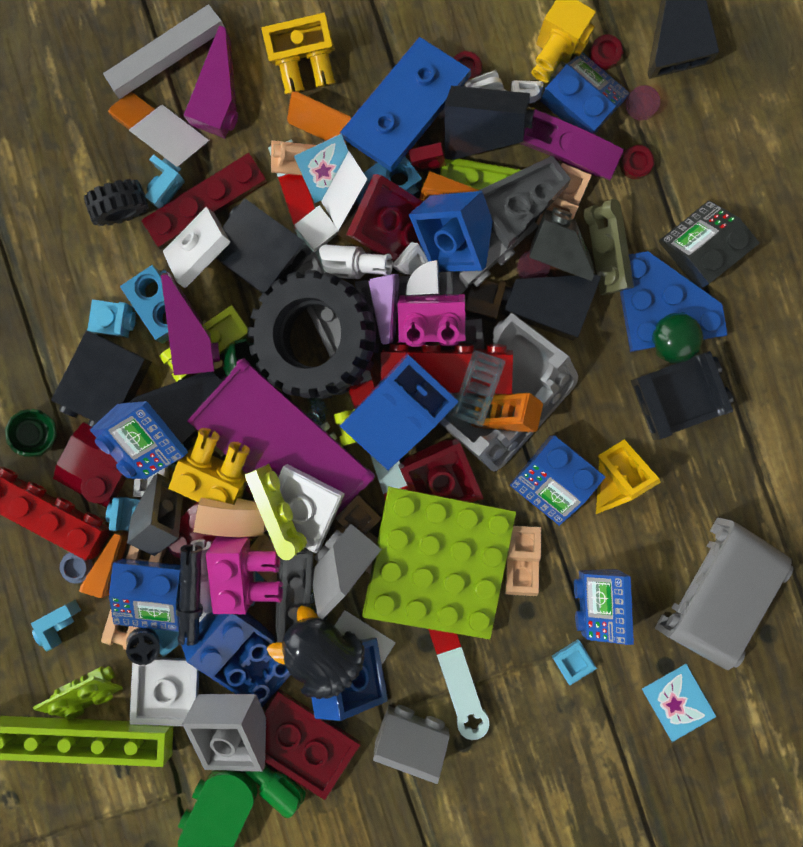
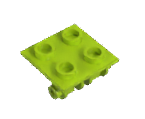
M101 666L87 675L81 676L80 681L75 679L72 683L56 689L49 699L35 705L33 709L48 713L49 715L73 719L82 715L84 709L93 704L98 705L108 702L113 698V694L122 690L123 687L111 682L115 674L110 666L106 668Z

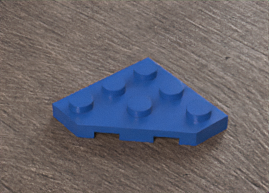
M649 251L629 254L634 288L620 291L630 352L655 348L652 341L653 331L656 329L658 321L671 313L684 312L695 318L701 326L703 340L728 335L721 302Z

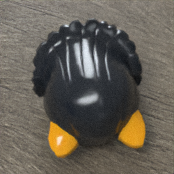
M302 605L297 610V622L286 631L283 641L272 643L267 647L269 655L275 661L284 664L293 678L304 683L303 688L300 689L301 693L306 697H316L317 699H328L338 696L345 688H349L352 685V681L359 676L365 658V648L362 640L358 639L354 633L347 631L342 635L333 624L319 618L310 607Z

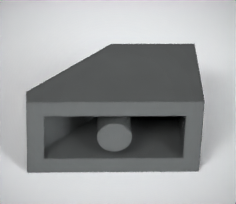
M158 473L153 476L131 516L127 544L153 556H156L179 538L183 495L168 489L171 480Z

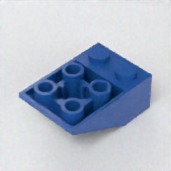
M407 353L344 420L340 427L382 466L389 470L422 440L459 401Z
M248 612L246 614L207 613L199 622L200 641L195 645L187 646L186 637L185 644L181 645L187 663L234 694H256L261 707L267 703L291 675L286 666L275 661L267 651V647L270 644L276 643L275 636Z

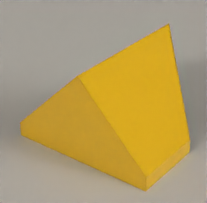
M625 439L598 455V471L605 476V479L597 487L596 514L629 502L661 483L658 476Z

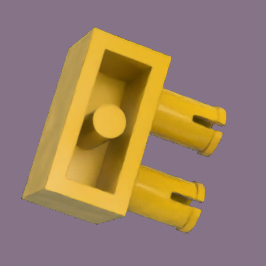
M556 0L544 18L536 45L543 49L535 60L537 65L531 72L537 80L548 83L561 61L568 63L574 54L576 56L581 55L595 28L591 24L596 13L595 10L578 0Z
M325 12L261 27L269 62L280 68L285 95L292 94L294 91L292 79L295 91L302 92L305 90L298 66L300 58L306 57L310 59L316 88L325 86L323 72L326 84L332 85L336 83L329 54H331V51H335L328 17Z
M201 428L198 431L194 447H191L188 453L178 460L168 489L196 502H199L202 497L234 505L237 498L242 499L248 483L245 477L246 473L242 468L250 449L244 445L242 451H239L241 443L231 442L223 461L212 456L220 437L219 434L214 431L212 436L209 437L211 429Z

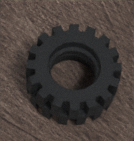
M125 179L124 181L116 180L114 183L108 182L104 186L95 187L94 190H90L87 192V195H84V201L93 225L104 226L107 224L109 226L114 223H123L125 220L129 221L133 217H139L142 215L141 213H145L149 208L141 183L135 179L132 181L131 179Z

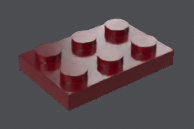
M373 174L346 235L380 255L390 254L392 256L391 260L395 262L411 242L420 245L409 214L423 201L384 176Z
M279 689L264 713L266 716L265 762L325 800L359 748L361 741L328 720L315 719L313 710Z

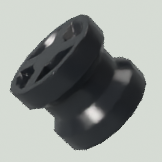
M138 627L129 633L127 637L126 654L128 659L137 665L152 663L160 652L159 637L151 628Z

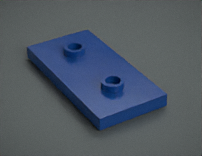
M419 37L341 130L340 134H342L346 142L390 172H393L409 150L443 111L451 85L463 86L471 76V69Z

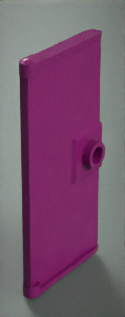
M245 358L237 361V365L225 380L187 420L198 431L201 428L211 429L209 437L216 431L220 436L216 447L224 454H227L231 442L241 443L239 451H242L244 445L248 446L250 452L242 468L246 474L269 464L271 470L279 477L283 466L289 464L345 493L335 517L375 477L373 472L361 464L280 390L271 385Z

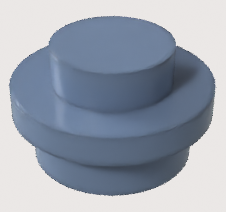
M70 552L60 562L61 575L70 583L83 582L93 567L92 559L85 561Z

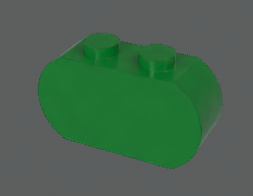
M213 770L206 781L200 779L192 795V798L197 800L193 810H185L178 825V828L183 830L178 840V847H234L257 797V784L243 771Z

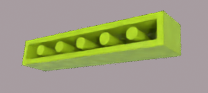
M0 716V760L164 767L172 756L173 726L130 724V721Z

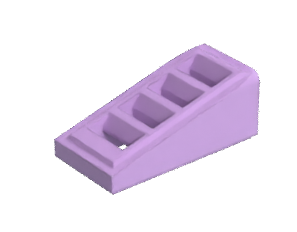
M398 274L377 277L369 281L380 340L383 345L395 341L399 291Z

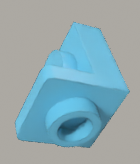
M153 154L149 160L163 173L160 176H155L150 181L145 197L159 209L171 201L185 181L178 173L181 169L179 166L176 167L166 158L160 160Z
M92 299L87 331L128 338L129 331H133L136 322L133 306L124 302L113 303Z
M129 497L113 498L112 503L108 504L106 510V522H109V530L129 531L131 516L141 499Z
M76 599L31 623L35 641L39 646H43L46 652L62 643L57 631L74 622L72 616L81 611Z

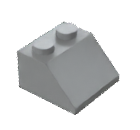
M352 524L343 533L336 530L314 557L318 563L312 569V585L317 616L322 620L347 595L382 550Z
M198 694L182 725L204 770L263 772L265 767L266 716L257 695Z
M396 705V708L388 706L375 741L373 761L438 784L450 737L448 727H445V723L438 718L427 716L426 719L415 716V712L408 707Z

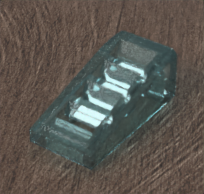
M479 351L473 352L457 398L459 402L454 407L452 417L483 427L504 368L505 361L503 359ZM471 378L489 383L490 387L471 381ZM467 390L483 395L486 398L482 399L467 393ZM465 402L480 407L482 410L479 412L464 407L462 404Z

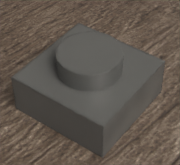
M482 315L465 316V341H459V343L473 344L474 349H484Z

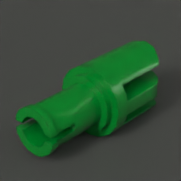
M266 764L263 772L243 771L260 786L259 795L284 818L293 816L306 799L305 790L279 770L275 769L272 771Z

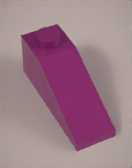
M219 25L185 110L184 117L191 126L225 139L228 131H232L237 123L238 112H236L231 40L226 28Z
M170 272L162 273L161 281L174 375L214 371V362H220L218 342L212 343L210 332Z

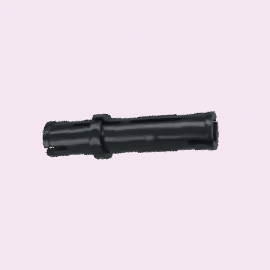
M193 544L183 545L180 548V603L176 606V615L179 617L178 642L184 645L185 638L187 637V646L195 645L200 641L199 619L203 614V606L200 604L201 557L203 548L196 545L195 551H193Z

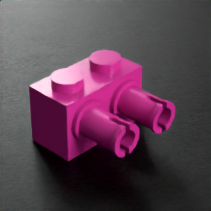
M465 294L400 295L398 300L399 342H406L408 346L417 347L425 345L426 342H439L442 346H455L459 344V341H465Z
M217 536L206 552L213 614H246L253 602L281 603L283 598V588H280L283 586L282 581H254L253 572H279L280 558L276 559V557H279L276 550L251 551L249 537Z

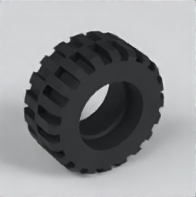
M306 270L305 274L299 272L288 274L287 281L278 279L271 284L273 291L270 294L267 292L262 293L258 299L262 302L260 309L253 308L250 318L255 319L254 327H248V337L254 339V345L249 346L251 356L259 359L255 366L261 374L268 375L267 381L271 385L282 388L284 393L290 395L325 399L332 398V395H342L348 392L351 385H358L364 380L362 374L365 370L371 371L374 362L371 361L373 353L379 352L380 344L376 343V335H379L377 323L374 321L376 315L373 306L367 303L368 298L352 284L327 272L320 273L317 270ZM322 305L336 313L341 326V339L335 354L321 366L310 367L300 363L294 356L290 345V332L294 321L304 310L310 306Z

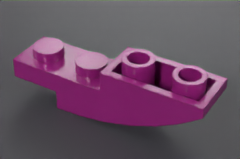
M535 110L532 129L526 128L524 140L519 143L553 156L557 161L611 181L624 152V149L609 141L538 110Z

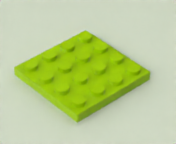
M389 486L377 540V546L382 550L373 560L362 616L367 619L490 639L516 512Z

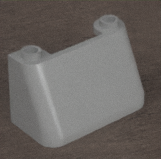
M511 313L494 328L493 342L494 344L507 345V350H513L512 394L531 393L542 401L543 408L539 428L573 390L578 381V374L567 354ZM451 393L459 402L439 422L441 426L492 471L502 468L534 433L475 428L471 426L478 395L497 394ZM492 405L489 407L487 418H490Z
M717 518L710 529V532L716 535V541H709L706 547L710 548V551L680 604H673L672 609L676 611L675 614H672L670 617L662 614L655 629L723 669L730 670L733 667L737 668L743 662L745 657L744 650L781 584L788 581L791 577L793 566H791L792 560L790 557L732 520Z

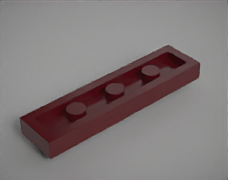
M247 153L148 215L141 222L157 247L161 250L169 245L206 206L216 215L266 184L267 181L251 155Z

